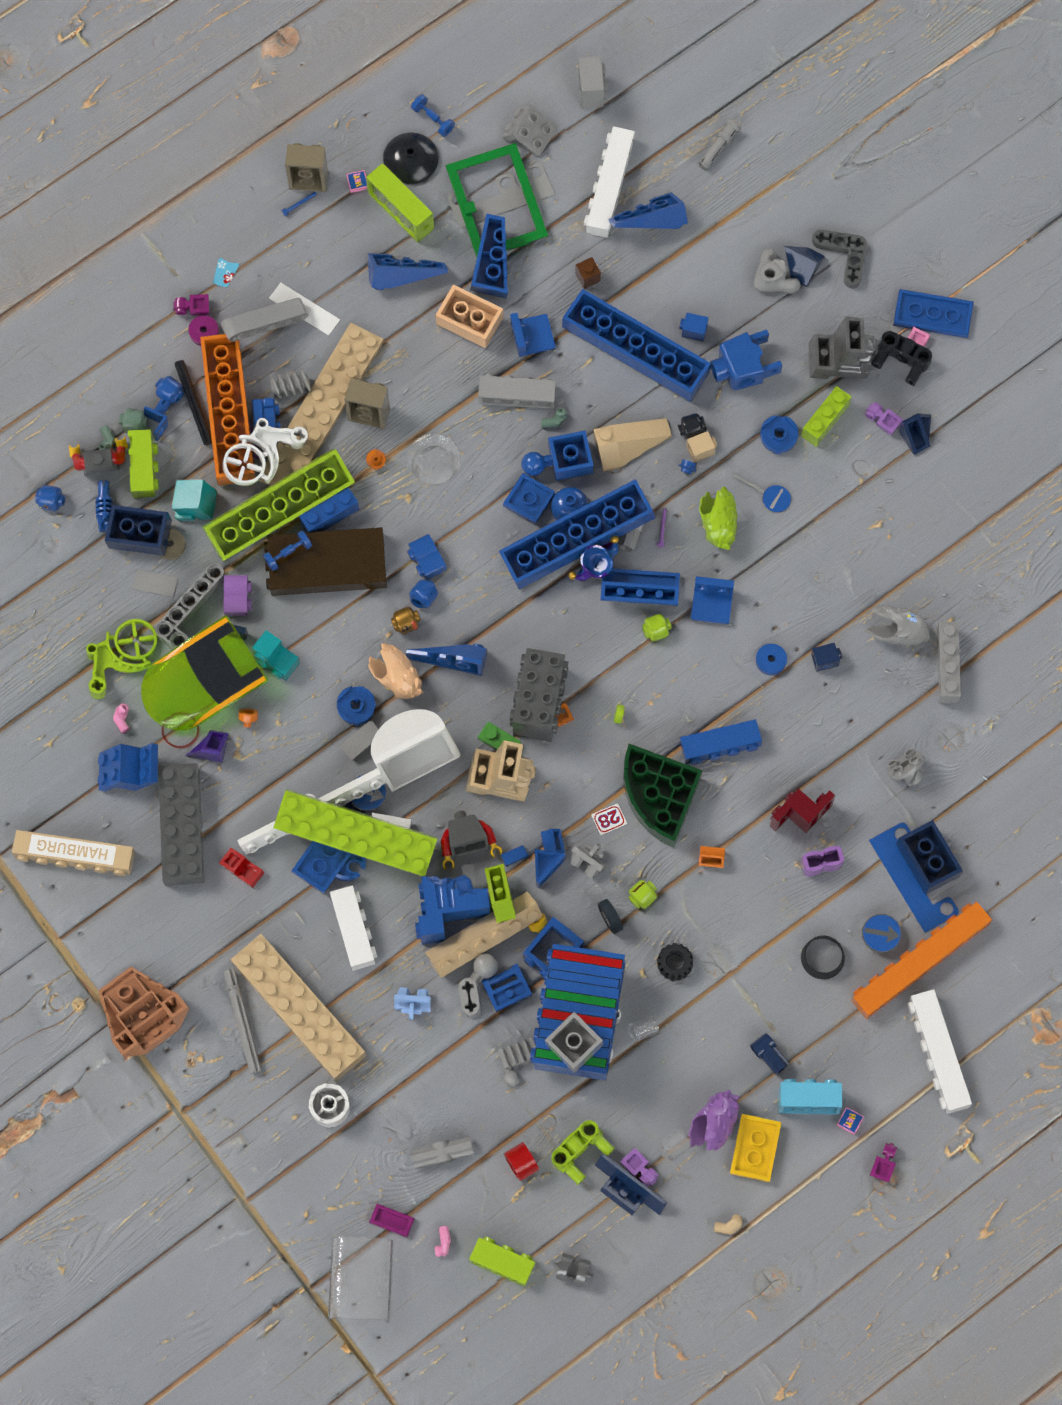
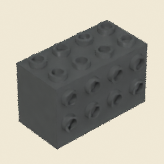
M527 648L526 654H522L520 671L522 672H518L517 690L519 691L515 690L513 698V708L515 709H511L510 726L513 727L514 736L552 742L553 734L557 733L558 717L556 716H560L562 698L560 697L564 696L565 680L563 679H567L569 661H565V654Z

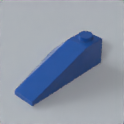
M368 253L369 282L371 287L376 290L394 288L448 273V268L443 262L423 259L415 262L410 257H403L400 260L393 259V255Z

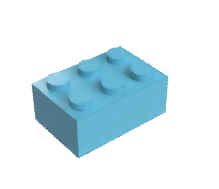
M785 1079L784 1082L780 1083L778 1089V1114H839L842 1109V1083H837V1080L829 1079L825 1080V1083H817L815 1079H806L804 1082H796V1079Z

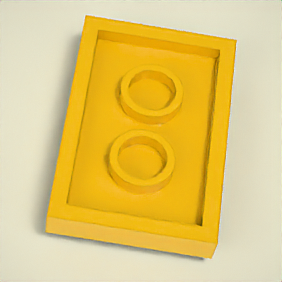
M746 1114L741 1115L730 1169L731 1175L770 1183L781 1122Z

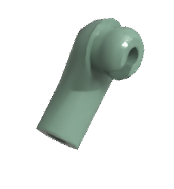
M559 408L556 410L553 418H542V428L560 427L567 418L566 410Z

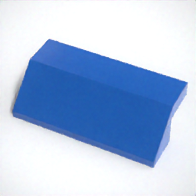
M612 569L609 575L602 578L600 601L678 606L680 573Z

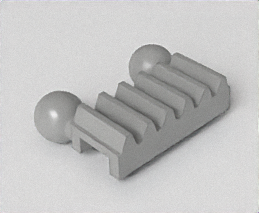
M533 1037L520 1043H515L512 1046L509 1045L506 1048H501L498 1051L506 1073L504 1081L508 1086H516L520 1081L518 1072L514 1071L513 1068L531 1062V1049L536 1047Z

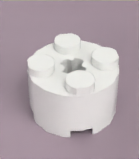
M324 1083L317 1086L311 1092L309 1110L313 1119L319 1125L330 1128L342 1124L347 1119L350 1112V1102L346 1092L340 1086ZM329 1102L330 1104H335H333V1108L330 1109L325 1108L326 1103Z

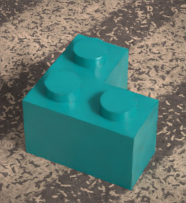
M267 630L252 647L256 660L255 663L263 669L266 667L271 670V674L279 680L282 678L287 681L300 664L299 657L283 647L282 640Z

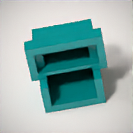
M176 480L172 510L176 512L175 519L178 521H195V518L199 520L213 519L217 490L205 480Z

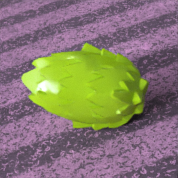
M723 486L721 490L717 491L716 498H712L709 492H706L701 497L699 512L702 526L705 529L706 540L718 548L730 550L732 543L735 541L738 514L733 494Z

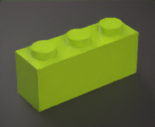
M836 386L803 427L801 437L817 447L850 406L852 396Z
M504 864L484 868L496 922L515 919L516 915Z
M485 1236L484 1239L479 1237L469 1262L526 1287L535 1267V1262L532 1261L533 1257L525 1253L518 1255L514 1253L513 1248L507 1245L500 1247L495 1244V1240Z

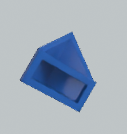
M535 849L536 886L538 888L566 860L564 853Z

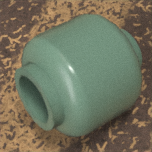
M127 408L124 414H120L119 425H122V430L128 433V430H145L148 416H145L142 410Z

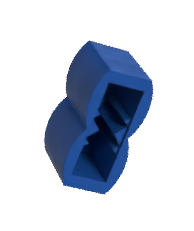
M429 534L408 544L409 550L407 553L411 561L415 560L418 564L416 570L420 577L424 576L428 580L447 570L446 564Z

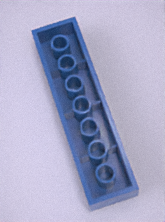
M584 289L580 291L562 318V327L690 402L710 373V362Z
M634 479L499 550V553L520 590L581 558L583 551L589 546H603L611 542L612 536L615 535L619 538L655 519V515L637 480Z

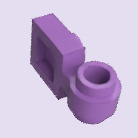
M877 402L870 404L866 409V417L871 421L879 419L876 425L891 436L900 426L903 419L890 409L883 413V407Z
M636 1148L620 1161L632 1176L635 1177L640 1173L639 1181L643 1182L647 1187L652 1186L659 1177L651 1167L649 1169L645 1168L649 1161Z

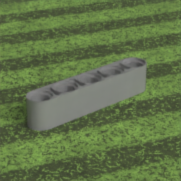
M294 298L229 317L222 321L221 326L228 340L233 342L301 322L309 314L301 298Z

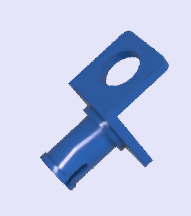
M160 398L155 409L147 406L144 407L145 416L159 423L154 432L155 441H159L168 427V418L164 414L172 402H164V398Z

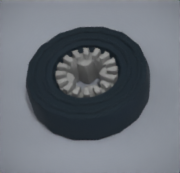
M608 899L599 902V911L613 934L622 931L623 925L611 902Z

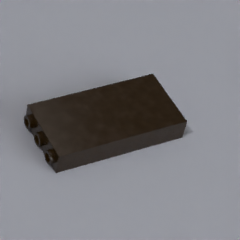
M383 527L308 532L305 534L312 544L311 548L307 550L301 544L288 556H282L275 561L278 569L272 571L265 561L266 572H269V578H266V588L270 590L271 596L387 588ZM297 533L267 535V542H264L265 553L269 552L274 558L280 554L281 550L290 544H296L300 540Z

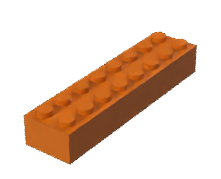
M226 334L200 337L216 480L218 486L235 484L224 473L223 459L226 452L232 446L242 443L239 440L240 435H251L240 340L230 342ZM246 449L234 450L228 457L241 460L242 463L238 466L226 462L230 474L238 479L241 467L244 466L245 470L242 480L248 481L256 478L255 471L246 467L248 463L254 464L253 451L250 450L248 460L244 463Z

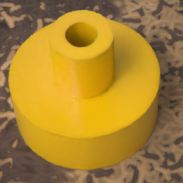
M543 913L541 919L528 925L530 931L540 933L547 925L548 921Z

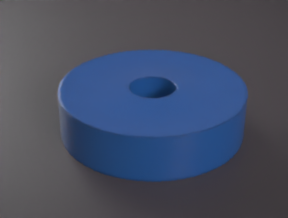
M766 644L756 654V666L766 675H777L786 666V652L777 644ZM773 657L775 661L770 662L768 658Z

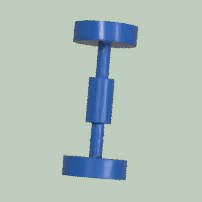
M423 94L419 95L413 101L411 109L415 112H419L421 109L426 111L428 117L441 125L438 133L442 137L447 136L455 127V122L448 119L443 123L440 120V116L425 106L428 98Z
M303 531L297 533L299 542L294 545L290 544L274 558L269 552L263 555L272 571L278 569L276 560L282 556H288L301 544L307 550L312 547L309 538Z

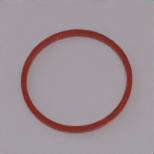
M176 712L165 719L162 725V736L166 743L175 748H185L193 744L197 739L199 734V725L197 724V734L192 742L184 746H176L167 741V739L164 736V726L168 719H170L174 715L184 714L191 717L195 721V723L197 722V720L188 713Z

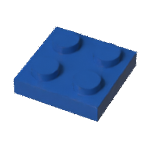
M522 473L503 502V507L536 525L553 499L555 491Z

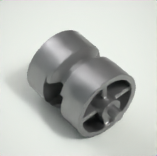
M563 1253L561 1262H554L553 1265L558 1269L556 1279L565 1282L572 1280V1284L584 1287L586 1278H593L594 1275L589 1271L591 1261L582 1258L575 1260V1256Z

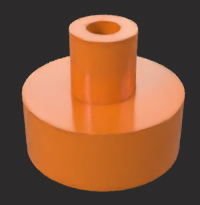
M378 449L371 450L366 456L367 465L375 470L382 468L386 462V455Z
M250 708L240 709L238 719L244 722V727L250 728L251 723L258 720V711Z

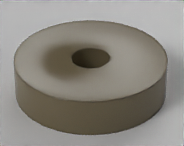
M170 529L168 543L173 542L174 544L171 547L167 546L165 556L159 555L166 560L179 558L186 549L184 536L178 530Z

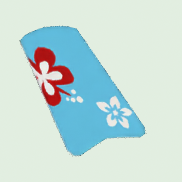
M219 258L213 283L218 286L228 287L239 264L227 262Z

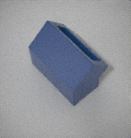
M549 829L541 832L544 850L565 852L560 829Z

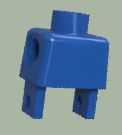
M767 329L752 335L746 332L720 344L719 358L710 361L711 371L717 383L728 379L731 388L736 391L762 384L763 379L781 373V361L763 367L760 362V357L763 354L760 344L768 342L769 338Z

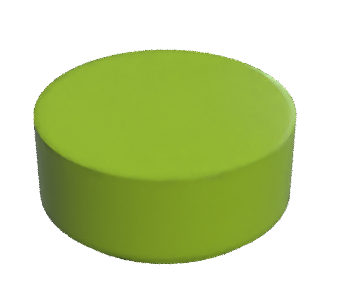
M617 704L613 723H622L625 710L624 705Z

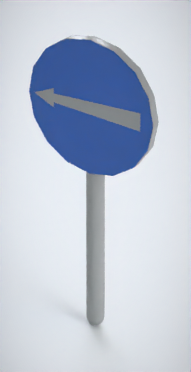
M733 473V477L763 493V504L769 511L781 513L789 507L791 495L786 488L773 485L763 490Z

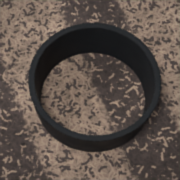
M822 935L814 937L806 943L801 953V962L805 971L812 977L830 979L842 970L845 955L841 944L836 939ZM828 939L839 946L842 952V959L836 969L830 972H818L808 964L806 950L812 941Z

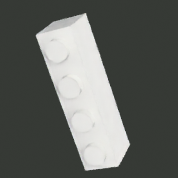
M353 885L331 891V899L352 971L375 965L374 958H377L375 947H370L369 944L372 936L369 927L365 928L363 923L367 919L364 909H359L358 902H361L359 891H354Z

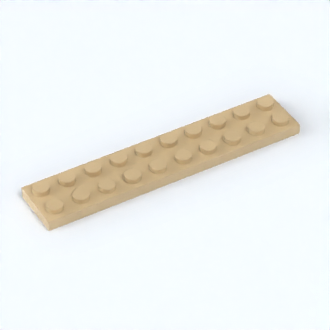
M353 323L349 324L313 384L311 392L307 394L288 426L289 429L302 427L307 431L308 438L305 445L301 449H294L289 444L279 442L276 446L279 463L275 476L269 484H266L263 478H260V482L271 486L314 460L345 408L344 399L350 378H363L382 346L383 338ZM269 460L266 463L264 474L267 476L269 475L270 471Z

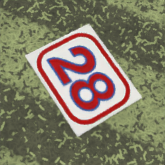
M618 803L591 814L600 835L627 824Z

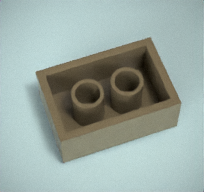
M299 143L287 144L285 167L289 189L326 192L328 165L325 147L316 144L311 146Z
M350 378L344 399L348 421L385 429L390 412L388 387L381 383H368L361 378Z

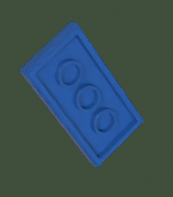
M899 289L893 326L909 329L916 327L922 331L968 338L974 301Z

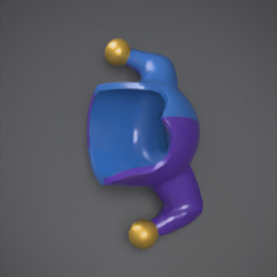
M614 535L611 537L612 543L607 548L599 545H592L586 548L580 558L582 570L578 573L572 571L568 574V577L571 580L576 579L584 582L591 577L604 578L609 575L614 566L613 558L619 551L618 536Z

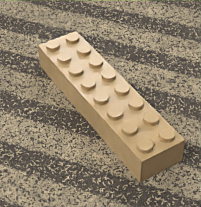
M262 934L257 936L230 959L232 965L335 1082L366 1057V1053Z

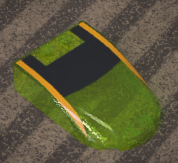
M225 615L156 660L149 667L143 678L141 699L146 712L157 724L171 730L185 731L202 725L265 685L269 680L228 616Z

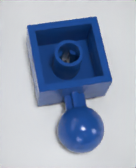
M586 430L549 437L548 448L550 455L542 456L538 452H529L524 455L521 461L522 470L530 476H537L544 471L545 467L553 466L556 481L593 474L594 467Z

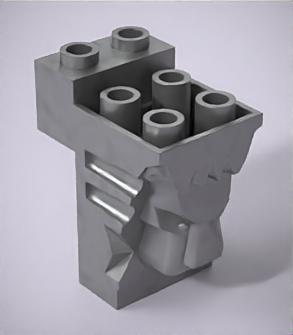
M845 317L833 335H813L808 343L810 378L828 379L830 376L867 379L872 354L878 349V342L874 338L873 333L864 332V318Z

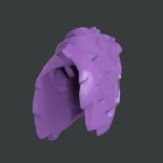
M730 1090L718 1092L712 1097L710 1096L707 1104L692 1120L688 1134L691 1147L695 1145L701 1146L707 1141V1150L714 1149L716 1151L722 1148L729 1135L732 1134L734 1124L737 1121L740 1109L737 1100L740 1096L732 1094Z

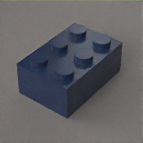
M112 505L104 541L109 549L165 556L172 519L168 512Z
M933 820L899 837L896 842V846L925 895L959 878L963 872Z

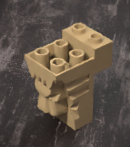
M504 740L496 753L476 748L472 754L466 792L484 796L485 794L524 802L531 779L535 777L536 767L533 766V760L521 756L523 744Z

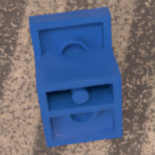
M151 743L141 748L119 744L100 752L98 757L99 791L106 792L113 788L137 791L157 783L158 744Z

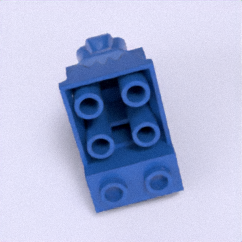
M466 875L454 879L449 877L439 879L436 876H422V883H418L420 899H424L425 902H421L422 916H418L419 922L415 923L417 939H421L422 945L445 941L444 922L483 918L490 914L488 888L474 889L471 879Z

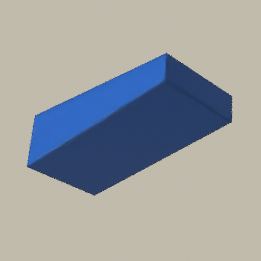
M523 845L501 854L506 867L528 857Z

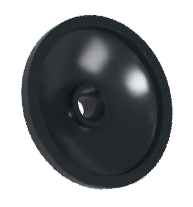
M413 132L403 133L394 137L387 144L383 153L384 165L403 184H418L429 179L436 171L439 161L435 144L428 137Z

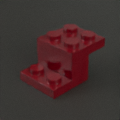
M799 788L795 793L791 791L784 799L785 803L782 806L778 805L772 811L770 828L776 832L789 818L807 833L833 806L835 794L829 790L826 794L822 793L813 802Z

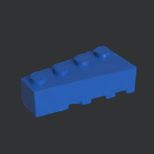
M486 214L470 291L507 299L505 217Z

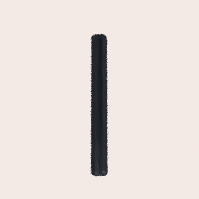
M184 360L176 361L175 368L203 444H212L211 433Z

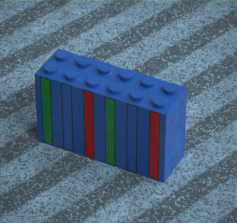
M553 944L552 949H548L547 953L549 969L544 971L543 980L546 987L541 989L540 1000L543 1005L542 1008H538L537 1012L539 1028L534 1030L533 1040L536 1047L531 1049V1063H533L535 1070L607 1081L626 965L625 955ZM573 1012L603 1040L604 1044L575 1073L545 1043V1039Z

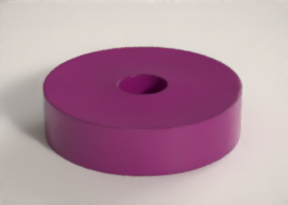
M198 316L189 324V336L199 346H201L200 337L219 335L218 324L210 316ZM202 329H207L206 332H201Z

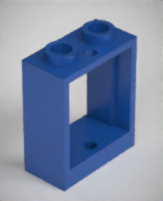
M552 917L523 952L524 962L531 968L535 966L539 969V974L543 978L545 969H549V967L534 956L532 952L550 930H553L573 947L583 948L584 941L555 917Z

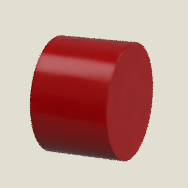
M524 1142L503 1153L519 1181L539 1171L535 1159Z

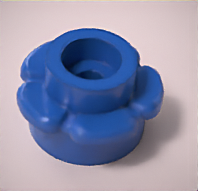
M682 459L681 464L678 466L681 467V472L691 475L692 472H696L697 464Z

